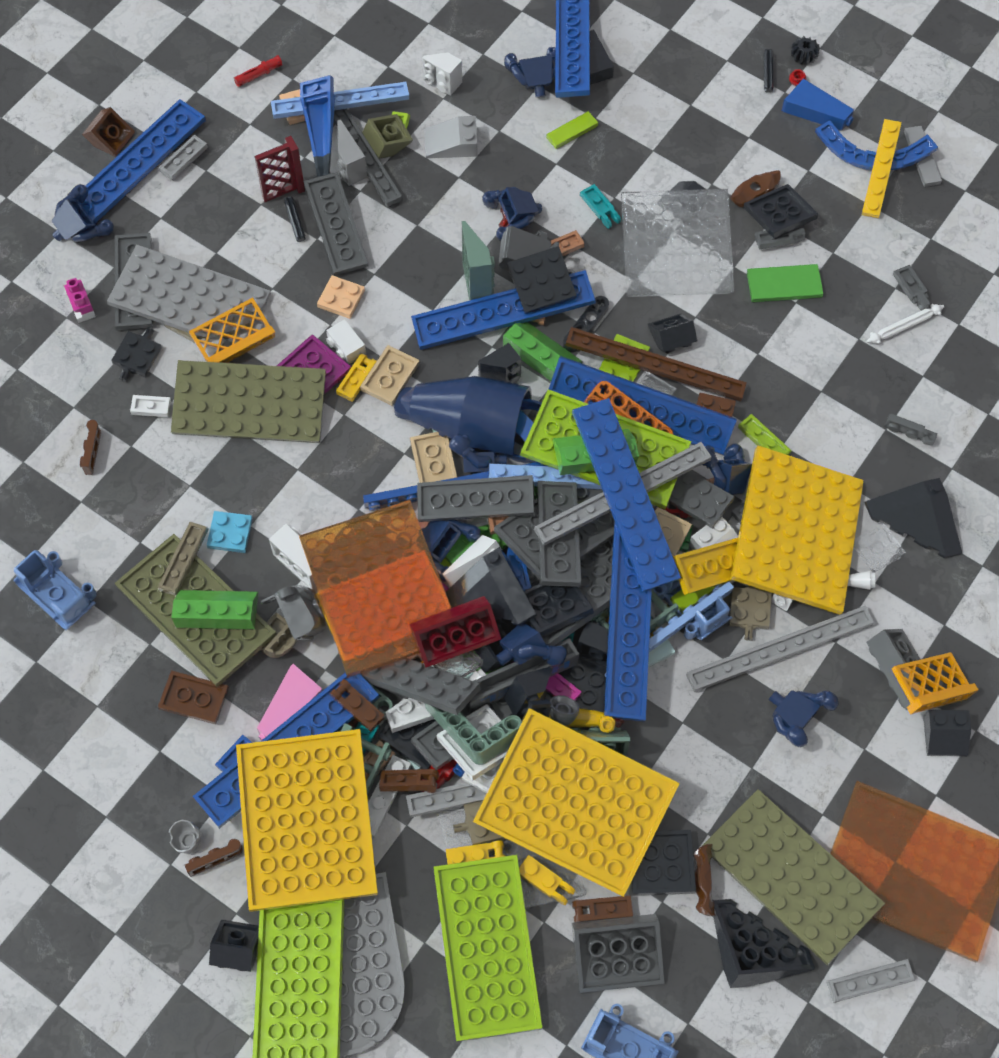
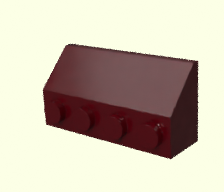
M485 596L409 624L415 644L426 668L501 640L491 605Z

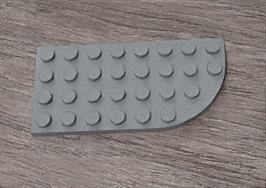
M136 245L107 299V304L189 333L190 330L252 297L260 310L263 311L271 292L265 288ZM253 305L246 306L243 313L254 315L255 309ZM231 314L227 321L238 324L240 315ZM242 316L240 325L247 326L252 323L251 318ZM216 322L212 325L211 330L222 333L224 324ZM226 325L224 333L229 335L235 334L237 327ZM204 331L195 333V335L207 337L208 332ZM210 333L209 337L214 338L215 334Z
M386 872L376 874L378 895L344 899L339 1058L360 1054L377 1045L392 1030L402 1010L405 984Z

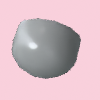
M182 819L175 822L169 829L171 836L170 844L177 852L188 854L196 850L201 841V832L193 822Z

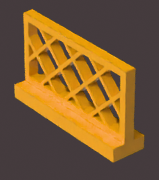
M253 297L189 331L206 362L228 363L275 338L273 327L269 325ZM252 304L255 309L254 315L243 313L244 308ZM229 315H240L238 324L228 322ZM242 316L252 319L250 327L240 325ZM254 321H262L265 327L261 330L254 329ZM216 322L224 324L222 333L211 330L212 325ZM226 325L237 327L234 336L224 333ZM239 328L249 331L246 338L237 337ZM199 331L208 332L206 341L199 340L195 333ZM210 333L220 336L218 344L208 342ZM222 338L233 339L232 345L229 347L222 346ZM207 345L216 347V354L208 357L205 352Z
M951 652L896 665L892 668L894 675L910 702V705L907 707L910 714L966 700L978 691L975 683H968ZM945 659L948 660L951 668L943 664ZM930 663L938 667L937 672L929 667ZM916 667L923 670V675L915 671ZM901 670L908 673L909 678L904 677ZM942 670L949 673V678L941 674ZM930 674L934 676L935 682L928 679L927 675ZM915 677L920 680L921 685L913 682V678ZM953 678H957L960 681L961 685L955 683L953 681ZM940 680L947 684V689L939 685ZM927 684L933 688V692H930L927 689H925V685ZM911 687L919 691L917 697L914 696Z

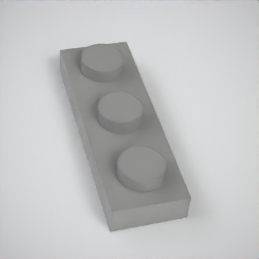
M193 135L159 167V171L173 181L208 148L207 143Z

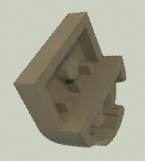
M276 612L267 624L276 631L277 635L260 649V651L272 658L285 655L297 642V640H294L285 618Z

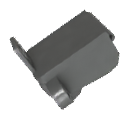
M508 226L503 233L498 260L500 268L509 271L507 262L557 247L559 242H555L551 246V242L547 240L546 232L539 230L534 235L516 227Z
M294 585L285 587L260 601L261 604H268L277 599L294 640H313L314 636L323 632L326 627L325 616L316 592L307 586Z

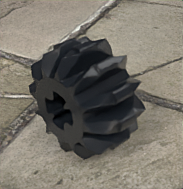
M805 36L802 38L797 37L791 47V56L794 57V61H799L800 64L802 62L806 65L809 62L814 63L815 59L819 56L820 44H817L816 39L811 40V36L809 38Z

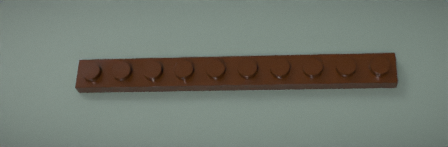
M573 327L570 329L565 346L738 401L742 400L747 383Z

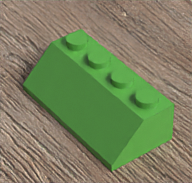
M528 322L515 323L503 335V346L510 343L523 362L550 381L560 356L579 363L583 362Z
M624 429L622 432L636 464L639 458L636 440L629 429ZM581 435L553 438L560 475L595 471Z
M180 590L173 601L171 618L176 628L255 629L259 593L250 591Z

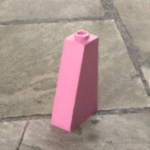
M294 664L290 666L257 727L260 740H263L323 691L320 686Z

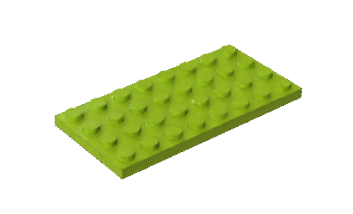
M548 389L520 456L559 470L553 438L581 435L572 410L589 404ZM616 414L621 429H629L636 440L639 453L636 467L639 473L688 449L692 441ZM595 471L571 474L600 485ZM677 478L647 493L652 505L666 509Z
M517 855L434 866L456 1041L542 1029Z
M344 899L260 910L252 1058L340 1057Z

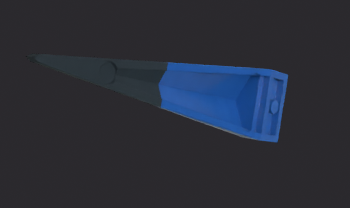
M331 75L300 83V100L311 142L317 177L330 173L335 108L334 78Z

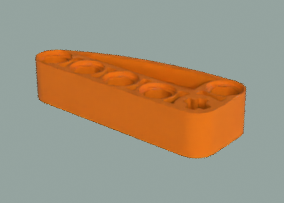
M607 381L599 382L584 401L588 404V402L595 403L609 398L615 414L644 424V421H649L651 427L673 434L667 425ZM601 388L605 389L604 394L600 393ZM614 398L620 399L622 405L616 406ZM630 409L636 412V418L629 415Z

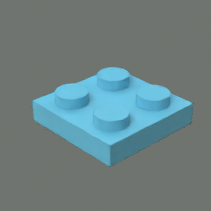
M214 511L207 548L246 553L253 519L252 515Z

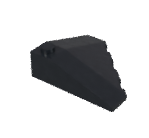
M940 478L922 481L865 501V506L873 521L877 523L880 520L891 525L890 530L902 536L904 533L915 538L913 542L926 549L930 546L938 550V555L943 558L962 554L949 499Z
M500 547L483 556L444 593L451 608L485 596L491 605L496 622H503L505 619L511 620L513 625L520 626L537 616L512 564Z
M732 899L713 900L715 904L714 913L716 915L713 916L723 970L730 988L750 987L815 969L807 948L802 945L799 948L787 941L789 937L776 928L773 931L769 930L761 924L763 920L749 911L748 914H745L737 909L736 905L738 903Z

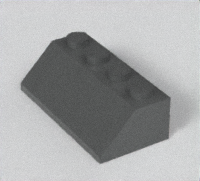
M884 629L866 643L869 646V652L879 663L880 671L886 675L890 688L897 694L900 705L905 710H908L907 707L910 705V702L894 675L892 668L896 665L921 659L903 629ZM916 667L915 671L923 675V670ZM901 670L903 676L909 678V674ZM928 674L927 678L932 680L930 674ZM914 677L913 682L921 685V681ZM926 684L925 689L933 692V688ZM911 687L914 696L917 697L919 691Z

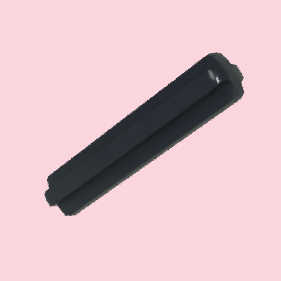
M765 49L764 91L772 92L774 88L773 50Z
M292 196L285 197L284 203L296 241H305V234Z

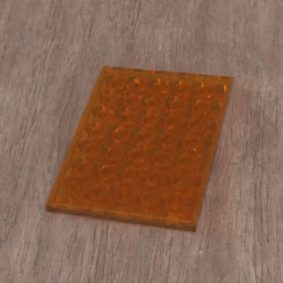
M410 500L299 536L347 678L419 654L409 624L448 610L451 606Z
M857 781L830 854L885 903L872 919L976 963L979 959L999 896V839Z

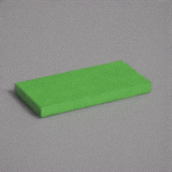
M818 264L747 269L751 302L823 297Z

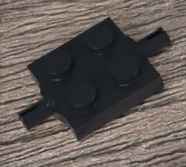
M148 327L143 336L130 331L125 335L111 360L112 364L123 369L119 377L121 381L126 382L130 373L146 377L162 349L161 344L150 339L154 333L152 328Z

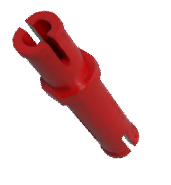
M277 55L266 62L262 61L258 66L233 77L237 87H240L265 73L269 74L271 70L283 65L282 60Z

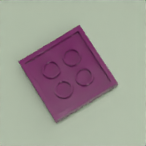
M313 334L277 365L326 369L324 395L345 377L351 369L348 363Z

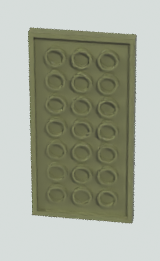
M178 360L171 433L320 443L326 369Z
M173 534L114 584L218 687L271 641L277 633L257 613L255 629L176 628L171 618L173 601L176 596L158 590L159 583L180 543V539ZM197 555L180 590L233 591Z
M759 789L703 844H712V858L827 966L885 905L878 896Z

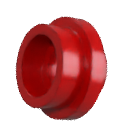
M800 69L794 70L789 76V81L796 86L802 79L806 80L805 72Z

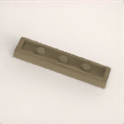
M189 522L159 583V591L177 596L204 541L208 527Z

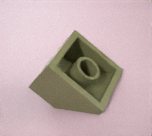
M397 114L368 119L362 132L378 159L394 156L413 141Z

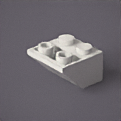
M448 52L422 57L423 80L451 96L462 83V60Z

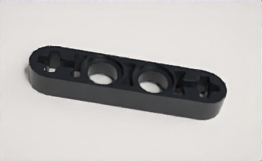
M597 296L595 298L596 304L587 307L573 325V328L582 327L586 329V332L591 333L608 311L609 300L604 296ZM601 303H603L604 306L601 305L597 311L598 304L600 305ZM594 315L596 319L589 321L586 316ZM568 332L563 339V348H565L570 353L576 352L577 349L565 346L569 335Z

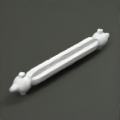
M931 304V309H924L881 329L878 333L871 332L867 343L880 344L881 339H887L931 318L933 315L940 316L944 305Z

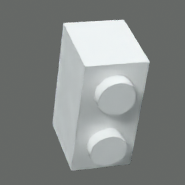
M345 319L326 330L327 343L331 348L334 347L336 349L337 355L346 363L351 364L356 361L361 353L366 355L365 344Z

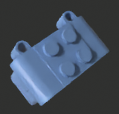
M34 550L14 568V573L17 577L13 581L67 631L96 604L92 601L97 595L96 590L91 583H84L80 589L59 570L63 562L56 551L49 552L46 558L39 551Z
M679 580L656 587L653 591L671 607L674 604L670 598L682 588ZM718 596L713 607L703 614L700 611L696 612L694 620L685 627L684 637L689 640L695 637L703 640L733 618L728 616L729 606ZM678 610L677 615L680 617L683 614Z
M620 1004L612 1005L609 1013L600 1009L581 1047L583 1051L595 1058H676L679 1052L671 1047L674 1042V1035L671 1032H664L658 1041L620 1020L623 1014V1007ZM613 1009H618L620 1014H614ZM665 1036L670 1038L669 1043L664 1041Z

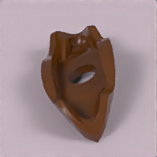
M776 170L754 175L735 189L730 200L737 206L743 207L745 202L774 190L780 183L781 172ZM757 184L760 186V189L755 191L750 186Z
M712 844L703 845L693 854L697 862L695 885L696 894L699 898L696 910L706 916H716L714 913L715 904L711 895L710 860L712 858Z

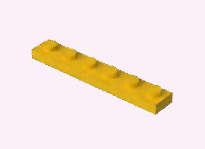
M884 119L862 210L863 216L879 219L902 122Z

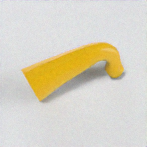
M579 708L576 719L566 726L569 728L599 727L602 732L609 733L614 730L616 721L611 716H604V712Z

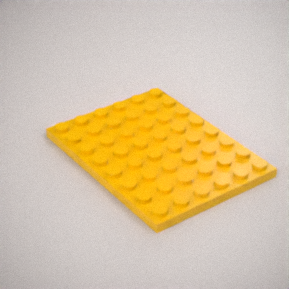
M758 445L754 452L730 579L841 615L844 611L864 480Z
M529 708L473 822L624 897L680 783Z
M360 729L236 745L249 911L378 895Z

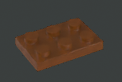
M171 670L158 704V709L216 725L229 687L225 684L216 687L209 680Z

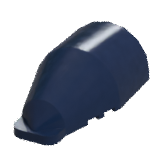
M478 376L420 383L415 387L403 388L399 392L394 404V414L398 418L410 420L428 430L431 428L439 432V435L442 437L447 436L452 439L457 434L462 436L465 434L471 440L469 446L472 448L513 456L520 409L524 399H532V391L530 386Z

